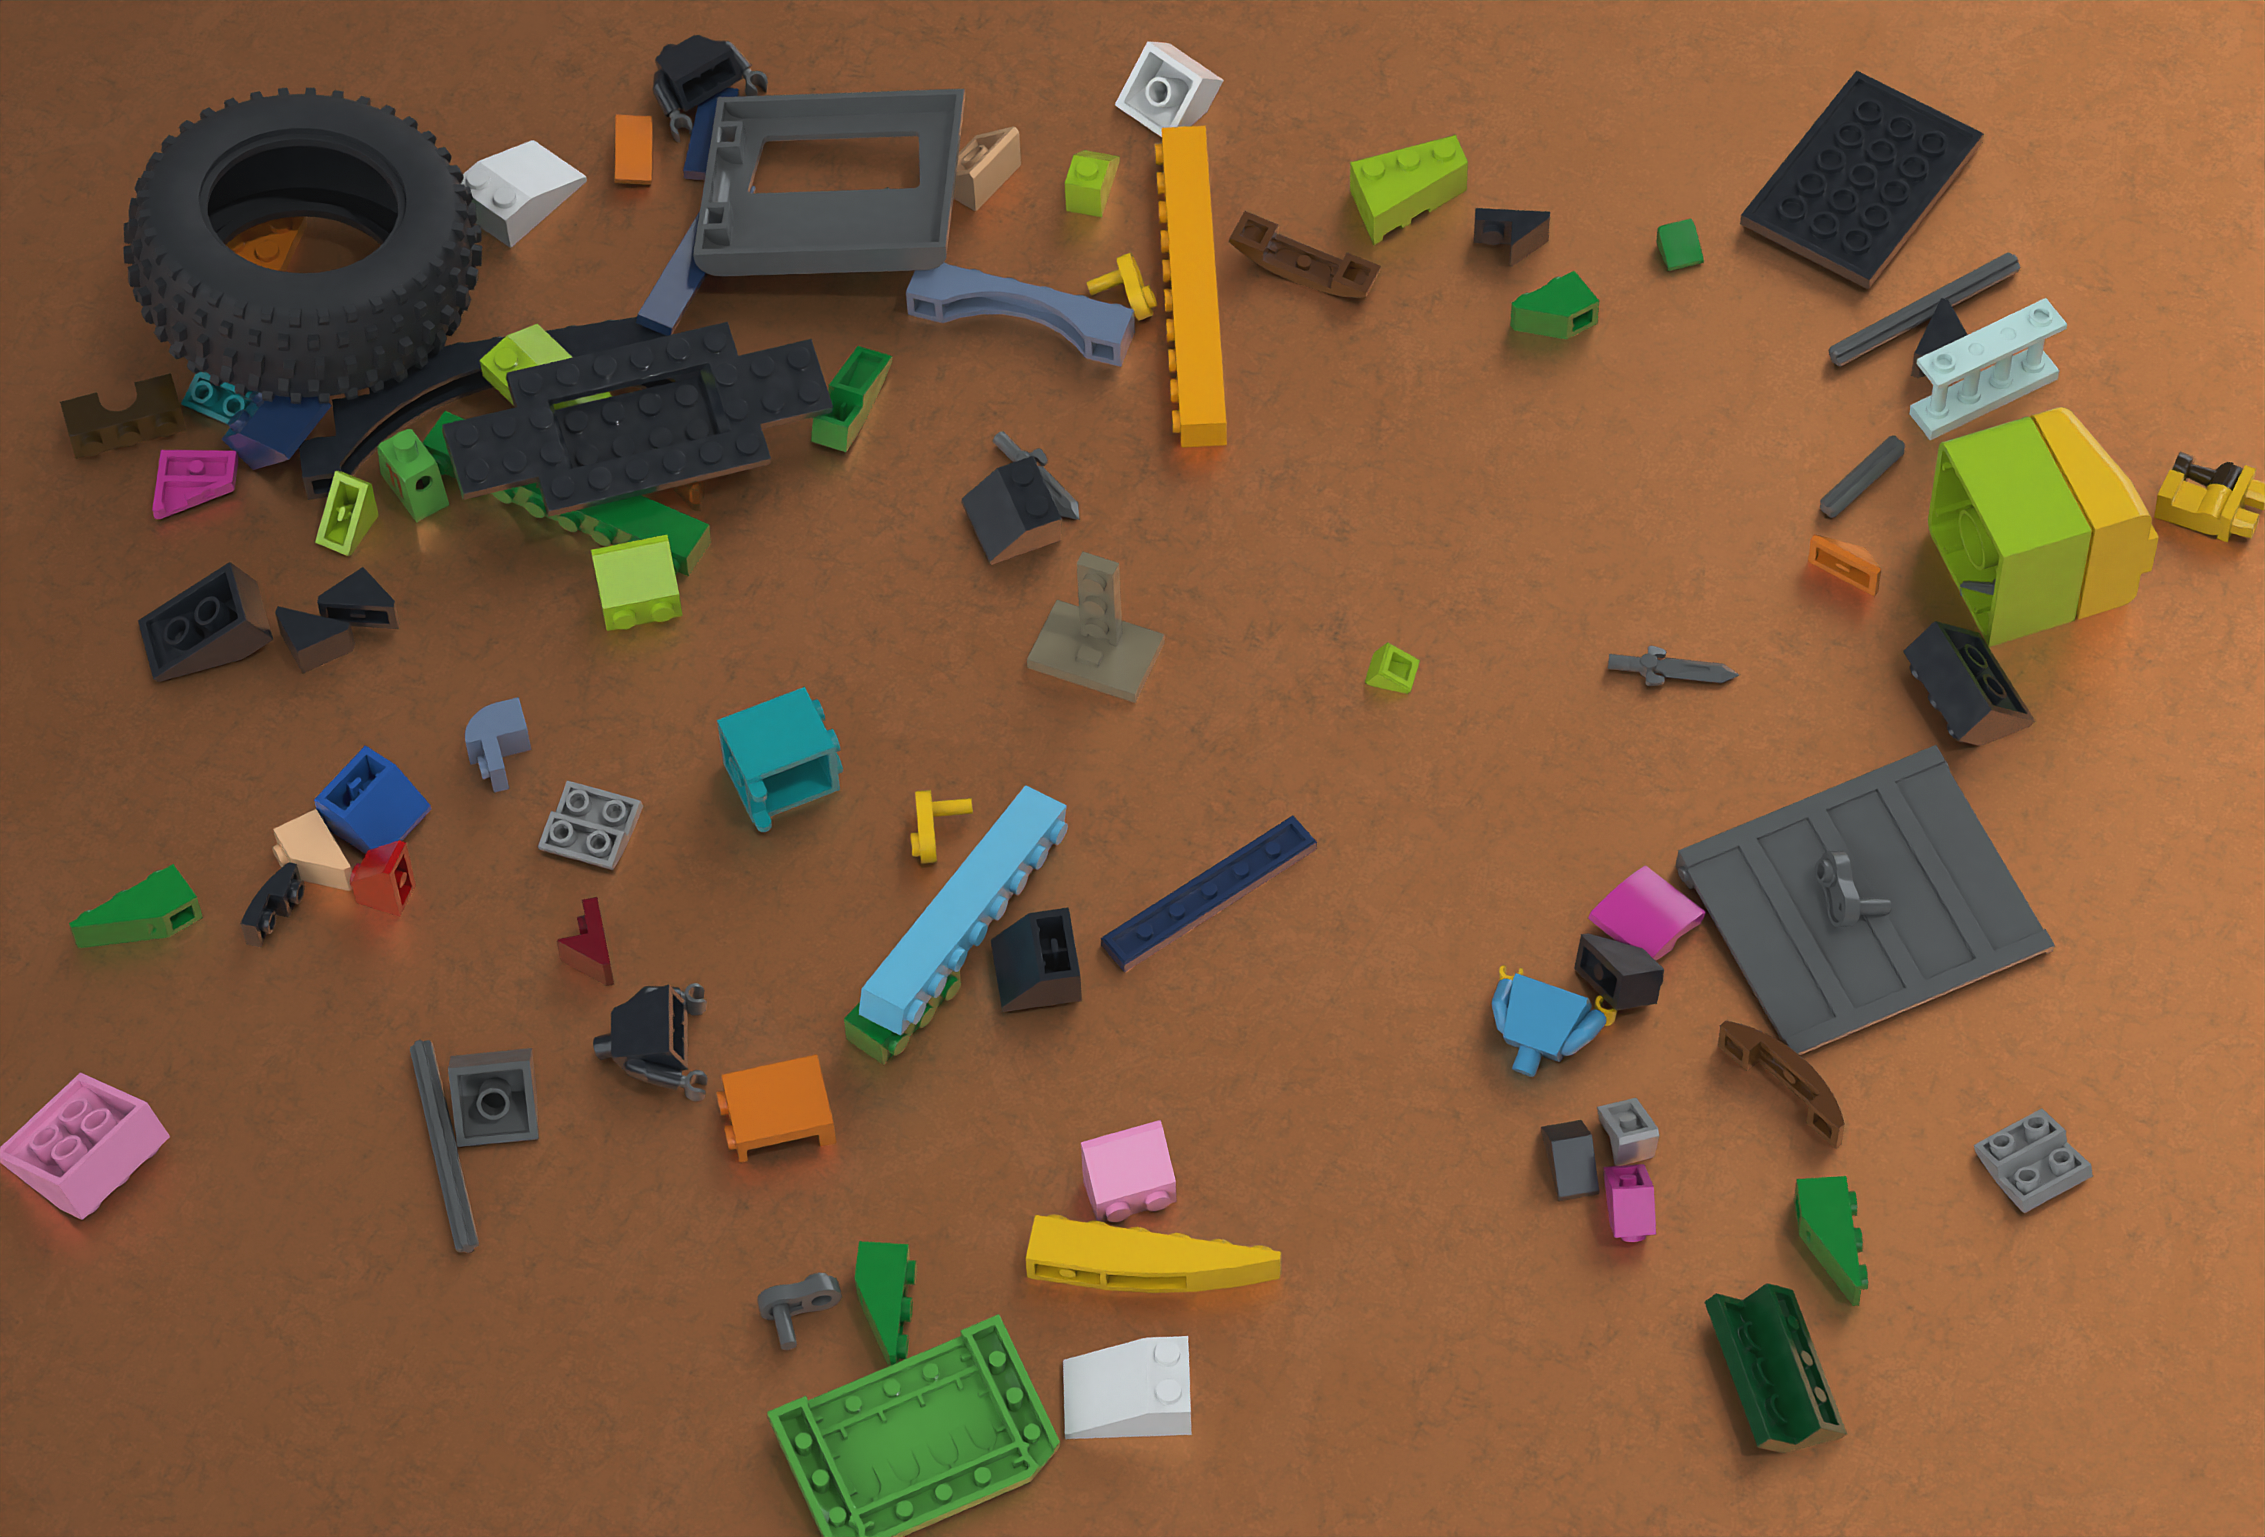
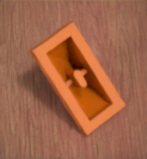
M1813 535L1810 540L1808 562L1875 597L1879 591L1882 569L1867 549L1821 535Z

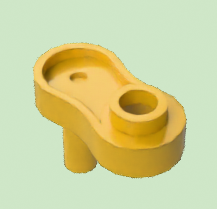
M1131 252L1116 258L1119 269L1086 282L1091 296L1124 283L1128 300L1132 309H1134V314L1138 321L1153 316L1152 308L1157 306L1156 298L1150 285H1144L1141 272Z
M931 790L915 791L918 832L911 833L913 857L920 856L921 864L937 862L934 817L973 814L972 798L932 802Z

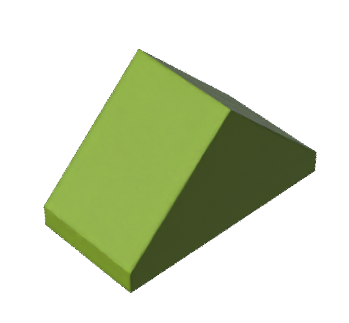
M339 470L335 471L315 543L346 556L353 554L379 516L371 483Z

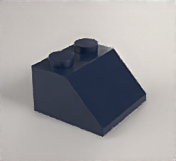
M253 391L249 396L251 403L247 408L238 411L229 420L227 425L230 429L222 437V440L233 451H237V455L252 470L283 462L292 457L332 405L330 403L320 404L318 397H302L301 404H291V397L276 395L272 402L264 401L262 393Z

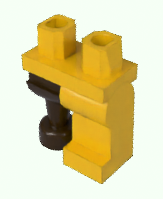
M2180 452L2173 469L2169 470L2157 494L2154 518L2204 534L2217 535V539L2227 543L2232 533L2252 539L2260 514L2246 510L2244 507L2248 505L2263 511L2265 510V483L2254 479L2256 468L2245 465L2242 469L2234 465V462H2226L2215 470L2195 465V458L2192 455ZM2188 479L2195 481L2201 485L2206 486V489L2204 487L2189 483L2187 481Z

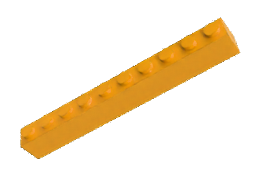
M1206 125L1161 128L1162 143H1155L1156 165H1163L1164 171L1157 172L1158 194H1165V201H1158L1159 222L1167 223V230H1160L1161 252H1169V259L1162 260L1163 282H1171V289H1164L1165 312H1173V319H1166L1167 342L1175 341V349H1168L1169 372H1177V379L1170 380L1171 402L1179 403V410H1172L1173 433L1181 434V448L1227 445Z

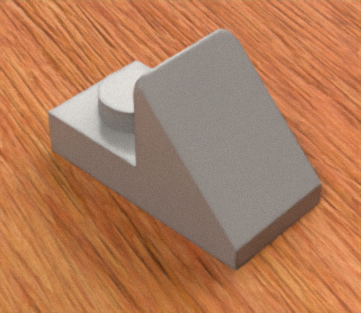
M1637 1098L1597 1107L1599 1122L1610 1136L1613 1159L1616 1166L1651 1159L1655 1156L1659 1140V1130Z

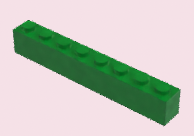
M444 411L422 443L435 459L440 474L456 478L443 436L442 425L464 419ZM535 483L491 493L503 503L509 504L513 502L525 507L535 517H548L540 489L536 488ZM642 495L548 517L558 521L567 531L576 532L579 530L591 535L595 542L605 547L611 544L617 545L668 535L675 575L679 572L689 576L711 544L709 524Z

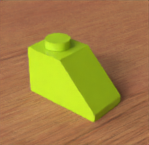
M1087 150L1074 154L1065 180L1066 211L1097 217L1103 216L1120 162V156Z

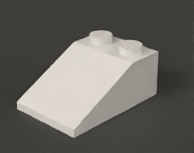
M532 140L476 162L463 174L464 179L461 184H464L465 187H470L473 196L472 202L476 206L477 213L475 224L480 225L485 231L512 248L587 182V177Z
M1188 1336L1147 1337L1063 1360L1065 1439L1192 1435Z

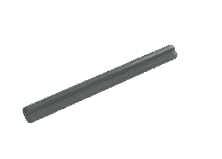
M2005 253L1834 344L1828 351L1831 361L1838 366H1843L1931 319L1941 298L1949 300L1953 307L2012 276L2020 270L2017 256Z
M420 1039L415 1041L414 1045L410 1047V1053L455 1249L459 1253H471L474 1251V1248L479 1246V1240L433 1043L430 1040L422 1041Z

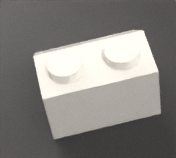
M1148 41L1115 106L1162 137L1161 128L1192 126L1208 111L1224 80L1170 43Z

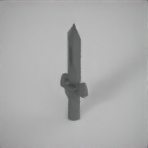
M1004 431L997 433L993 438V443L1012 462L1033 456L1035 461L1042 465L1038 466L1060 516L1080 520L1078 502L1043 467L1047 465L1048 460L1042 449L1038 448L1031 453L1022 451Z
M1649 646L1648 653L1642 657L1609 654L1608 669L1640 672L1642 676L1646 677L1645 684L1647 686L1662 685L1665 681L1664 677L1723 683L1739 676L1738 673L1723 663L1665 658L1666 650L1656 646Z

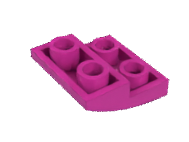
M1645 865L1612 890L1590 912L1588 919L1617 942L1643 948L1656 961L1673 950L1677 938L1701 924L1706 912Z

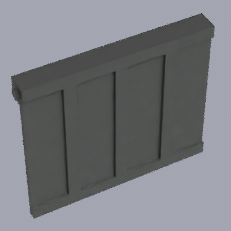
M1937 745L1678 850L1675 867L1681 880L1689 889L1695 887L1781 1042L1799 1055L2037 955L2053 952L2055 947L2046 929L2042 928L1952 776L1948 763ZM1826 851H1844L1851 863L1852 878L1859 898H1889L1891 902L1890 913L1859 915V919L1853 927L1834 926L1829 918L1825 892L1815 876L1816 863L1821 859L1823 853Z

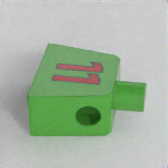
M412 429L398 432L395 436L377 446L381 476L416 523L449 505L438 465ZM422 480L423 489H416L417 481Z

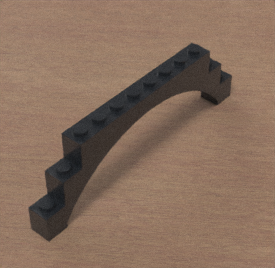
M637 317L606 320L600 323L580 326L571 325L565 328L546 331L572 357L666 336L637 324ZM493 337L487 340L467 343L459 342L444 346L438 354L430 352L427 355L428 363L421 369L414 366L407 369L408 377L401 382L391 378L383 382L384 389L374 393L369 388L370 394L358 395L355 399L347 400L346 397L332 399L336 436L315 437L310 440H304L299 446L302 477L308 500L328 497L335 471L339 470L353 476L361 465L378 449L377 446L380 443L393 437L403 428L431 411L457 399L495 388L483 377L480 359L505 337ZM695 371L657 381L639 384L632 387L647 389L672 382L698 377L700 375V371Z

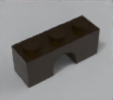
M171 373L135 382L137 398L133 405L122 411L105 409L99 401L97 392L61 401L60 404L75 458L95 456L101 452L124 446H133L139 442L159 437H168L175 433L186 431Z

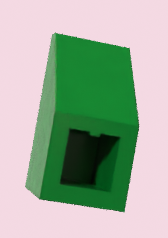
M1572 271L1562 277L1553 278L1547 285L1531 293L1520 295L1512 302L1510 326L1514 331L1567 340L1598 324L1599 299L1579 275Z

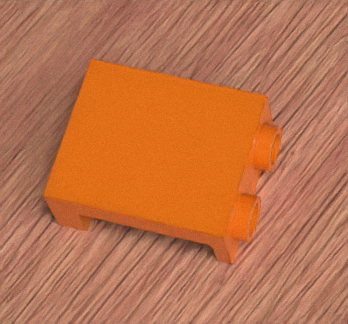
M817 1054L721 1075L723 1091L716 1092L721 1116L729 1114L731 1125L724 1126L728 1149H737L740 1163L748 1161L747 1151L750 1149L818 1135L820 1147L836 1143L834 1122Z

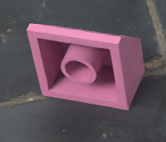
M1160 1120L1081 1142L1083 1183L1097 1221L1120 1222L1132 1214L1146 1210H1162L1169 1204L1177 1202L1176 1180Z

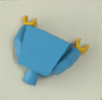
M1501 965L1499 968V982L1491 1001L1497 1030L1503 1034V1039L1507 1044L1519 1048L1512 1069L1530 1077H1535L1542 1056L1560 1062L1564 1055L1575 1054L1593 1040L1604 1026L1614 1023L1618 1010L1614 1008L1610 1010L1603 1009L1604 998L1602 996L1596 998L1593 1010H1591L1592 1004L1588 998L1523 976V968H1519L1518 974L1515 973L1514 976L1506 975V965Z

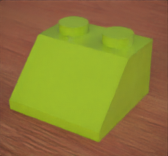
M668 535L591 550L607 631L615 629L624 630L635 625L655 621L664 622L674 617L683 616Z

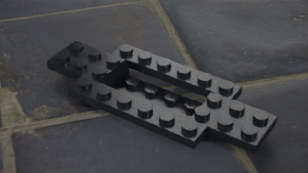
M724 322L507 372L506 381L515 408L443 424L442 432L463 500L535 483L536 488L540 489L547 515L551 517L770 465L771 456L762 429L832 413L833 405L811 339L738 356L729 324ZM700 371L698 377L555 410L553 405Z

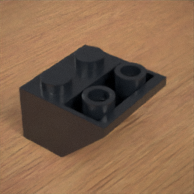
M1069 907L1028 913L991 939L1002 1012L1082 1001L1081 976Z

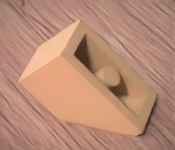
M317 809L273 829L277 845L273 846L272 850L281 868L289 862L297 864L302 881L347 891L353 889L350 885L351 866Z

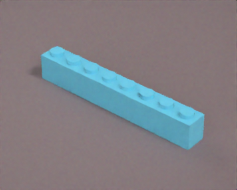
M1025 785L862 987L859 1015L900 1036L911 1023L917 1024L927 1002L931 997L937 998L941 994L947 977L952 971L958 972L961 969L969 949L973 945H980L987 933L989 924L993 919L998 921L1003 916L1008 900L1013 894L1019 895L1022 892L1033 869L1039 870L1042 867L1050 847L1053 844L1059 845L1068 829V824L1065 823L1067 805Z

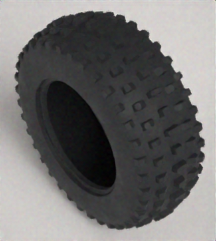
M280 88L276 96L263 97L261 92L258 91L251 93L250 100L238 103L234 98L225 100V108L217 112L211 108L201 111V120L196 123L186 120L179 126L180 135L177 137L168 135L161 144L162 153L154 152L146 165V171L143 172L141 178H138L135 185L137 197L131 198L129 221L124 223V243L131 244L123 247L124 263L132 264V266L128 267V282L130 287H134L133 294L136 302H140L141 306H143L141 313L146 323L149 322V324L156 325L154 334L161 343L168 341L171 344L169 353L176 360L182 357L188 360L187 367L193 373L207 372L210 374V382L219 387L224 382L235 385V392L243 396L249 390L260 392L264 401L272 402L276 395L291 397V404H301L302 397H318L319 403L322 404L329 403L330 396L344 394L347 400L357 398L358 390L369 387L374 393L384 389V381L393 378L397 382H401L408 377L407 369L414 366L418 369L424 367L428 363L427 355L430 352L438 354L445 346L446 335L452 336L459 327L462 320L461 315L464 310H468L471 302L469 290H474L478 281V269L475 266H481L482 246L475 244L480 243L482 240L481 226L474 225L477 221L476 206L472 202L473 196L470 187H465L464 184H461L464 177L460 168L457 165L450 166L451 154L445 147L437 148L435 146L437 138L430 131L420 133L417 130V121L410 116L401 120L395 116V108L389 105H385L381 109L371 106L370 98L360 96L357 101L345 99L343 91L334 90L331 96L316 95V88H306L305 94H289L288 88ZM304 216L325 218L345 223L366 233L381 246L364 259L339 269L318 273H290L254 264L234 253L226 245L240 233L258 224L280 218Z

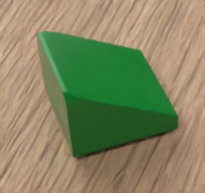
M1692 219L1658 227L1656 244L1668 272L1704 263L1698 234Z

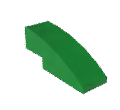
M857 346L829 384L828 392L833 405L832 413L813 417L811 442L847 452L879 395L892 364L893 356Z

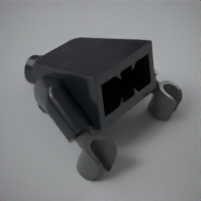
M694 35L678 45H666L661 50V54L655 59L658 71L654 73L653 94L665 117L671 118V134L676 142H680L677 129L687 128L690 135L693 130L691 119L685 114H680L682 109L685 112L743 78L746 80L745 94L747 96H758L755 85L761 87L764 92H767V76L761 71H752L750 69L752 65L730 41H716L700 35Z
M698 983L687 986L685 992L681 991L679 987H671L670 985L643 987L626 1003L614 1007L611 1012V1033L597 1036L593 1040L596 1056L600 1060L612 1057L632 1078L673 1090L682 1087L688 1099L702 1101L705 1098L706 1091L701 1088H694L691 1085L694 1083L707 1085L708 1078L703 1071L694 1070L685 1076L682 1075V1071L688 1070L687 1013L701 1015L706 1011L707 1001L703 999L704 988Z

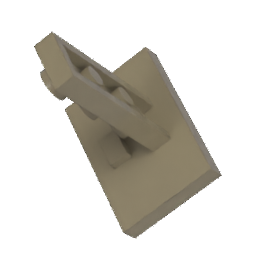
M1082 552L1077 561L1079 606L1056 600L1027 658V668L1136 703L1165 644V635L1122 621L1119 563Z

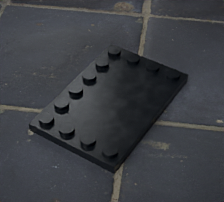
M1856 70L1741 214L1740 224L1869 289L1983 143L1984 133Z

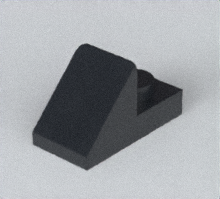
M1475 208L1474 243L1511 245L1510 267H1512L1549 241L1550 212Z

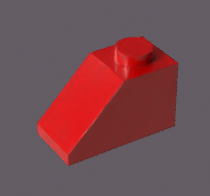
M398 840L367 851L361 864L357 863L354 866L350 876V885L353 887L357 904L401 916L416 887L406 842Z

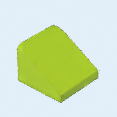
M1387 642L1374 652L1365 683L1373 687L1408 694L1411 692L1420 660Z

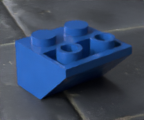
M364 746L314 799L316 809L329 831L364 854L370 849L398 840L403 841L432 810L428 801L394 763L367 746Z

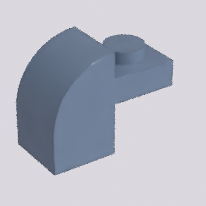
M519 697L496 702L482 708L470 719L466 727L465 742L470 765L479 764L482 779L490 778L494 793L509 789L502 757L531 750Z

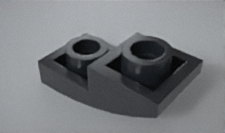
M289 862L279 869L253 898L240 923L247 945L262 947L266 934H271L275 928L277 915L289 918L294 905L301 902L305 883L300 878L297 864Z

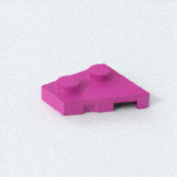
M161 450L152 509L154 518H165L234 491L239 460L237 451Z

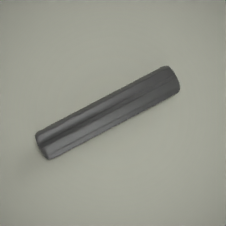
M1894 435L1888 437L1821 499L1820 510L1830 518L1836 517L1904 454V442Z

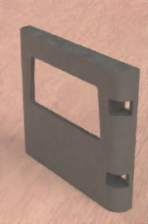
M965 89L718 97L693 252L696 265L705 273L714 276L931 270L939 267L947 257L966 97ZM919 137L920 185L917 188L750 193L763 146L768 141Z

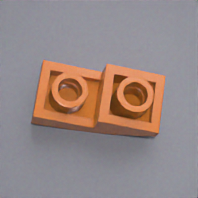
M615 115L614 183L651 185L652 116Z

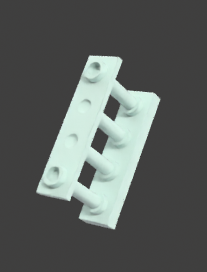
M2044 298L1918 358L1916 364L1933 384L1932 395L1910 405L1909 414L1929 440H1932L2057 380L2059 369L2043 351L2046 338L2067 329V323L2047 298ZM2028 347L2027 350H2024V351H2022V352H2020V353H2018V354H2016V355L2013 356V354H2015V353H2017V352H2019V351H2021V350H2023V349H2025V348ZM1996 363L1995 365H1993V366H1991V367H1989V368H1987V369L1981 371V369L1986 368V367H1988V366H1990V365ZM1964 378V380H1962V381H1960V382H1957V383H1955V384L1949 386L1950 384H1952V383H1954V382H1956V381H1958V380Z

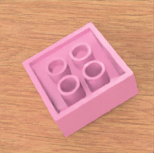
M80 1072L0 1147V1163L59 1209L83 1220L87 1215L96 1211L109 1194L117 1187L123 1185L146 1159L154 1156L159 1147L170 1136L147 1102Z

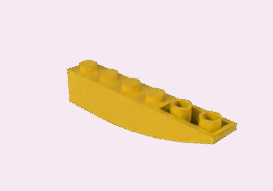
M1056 1214L1048 1215L1047 1217L1035 1215L1026 1254L1027 1278L1103 1290L1143 1293L1196 1292L1240 1287L1280 1279L1281 1252L1273 1251L1271 1248L1263 1245L1246 1247L1233 1245L1223 1239L1206 1241L1193 1239L1182 1233L1166 1235L1153 1233L1142 1227L1126 1229L1109 1226L1101 1221H1089L1086 1223L1068 1220L1066 1217Z

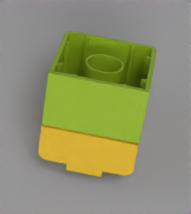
M2064 407L2054 408L1939 444L1928 527L1931 537L1959 591L1961 588L1962 597L1988 647L2073 622L2076 616L2079 620L2124 606L2136 597L2141 574L2152 571L2159 536L2152 525V518L2132 481L2071 410ZM1996 579L1993 595L1960 587L1963 581L1993 582Z

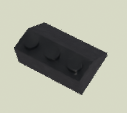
M1935 621L1903 651L1911 663L1909 666L1911 673L1924 684L1929 692L1928 700L1935 709L1942 713L1948 723L1946 725L1948 732L1957 741L1982 746L2028 728L2036 722L1980 633Z

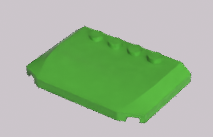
M999 1314L961 1330L960 1337L813 1399L808 1400L804 1396L767 1412V1418L822 1537H904L1030 1483L1060 1448V1440Z

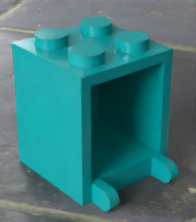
M805 687L717 720L723 764L752 823L755 824L760 832H767L771 829V816L840 790L839 774L843 773V766L837 752L841 751L838 738L833 729L826 730L823 721H826L823 708L818 699L811 700Z

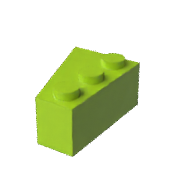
M1453 135L1350 162V191L1373 245L1381 242L1383 235L1398 226L1403 229L1411 224V219L1423 211L1428 210L1431 212L1467 190L1468 161L1457 136Z

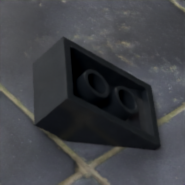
M231 562L138 620L152 676L157 682L242 660L274 640L257 581Z

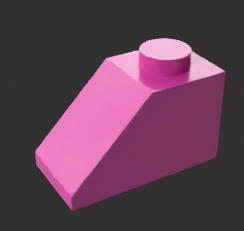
M1645 1165L1603 1167L1609 1221L1614 1237H1621V1240L1626 1242H1638L1645 1240L1646 1235H1656L1654 1186Z

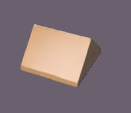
M1015 126L976 135L959 152L954 190L955 200L977 211L1021 166L1019 131Z

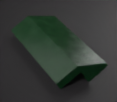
M1766 1283L1743 1300L1716 1293L1705 1301L1757 1447L1787 1453L1841 1439L1847 1435L1792 1289Z

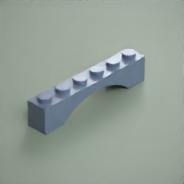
M945 262L935 269L915 270L906 290L908 315L940 323L975 315L1003 314L1022 317L1041 323L1060 333L1074 344L1085 358L1120 367L1135 333L1134 309L1126 308L1120 304H1109L1093 300L1084 295H1072L1056 291L1046 286L1039 287L1019 282L1013 278H1002L986 274L976 269L969 270L949 265Z

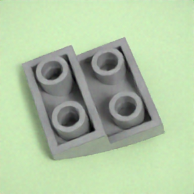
M567 780L556 812H550L538 848L539 850L613 870L630 840L643 804L637 799Z
M2042 1108L1974 1145L1976 1154L1988 1172L2023 1213L2032 1210L2093 1176L2091 1164L2067 1142L2066 1130Z

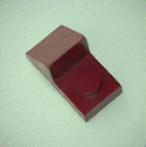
M598 897L583 899L584 915L577 917L580 935L557 940L560 959L565 964L606 986L614 985Z

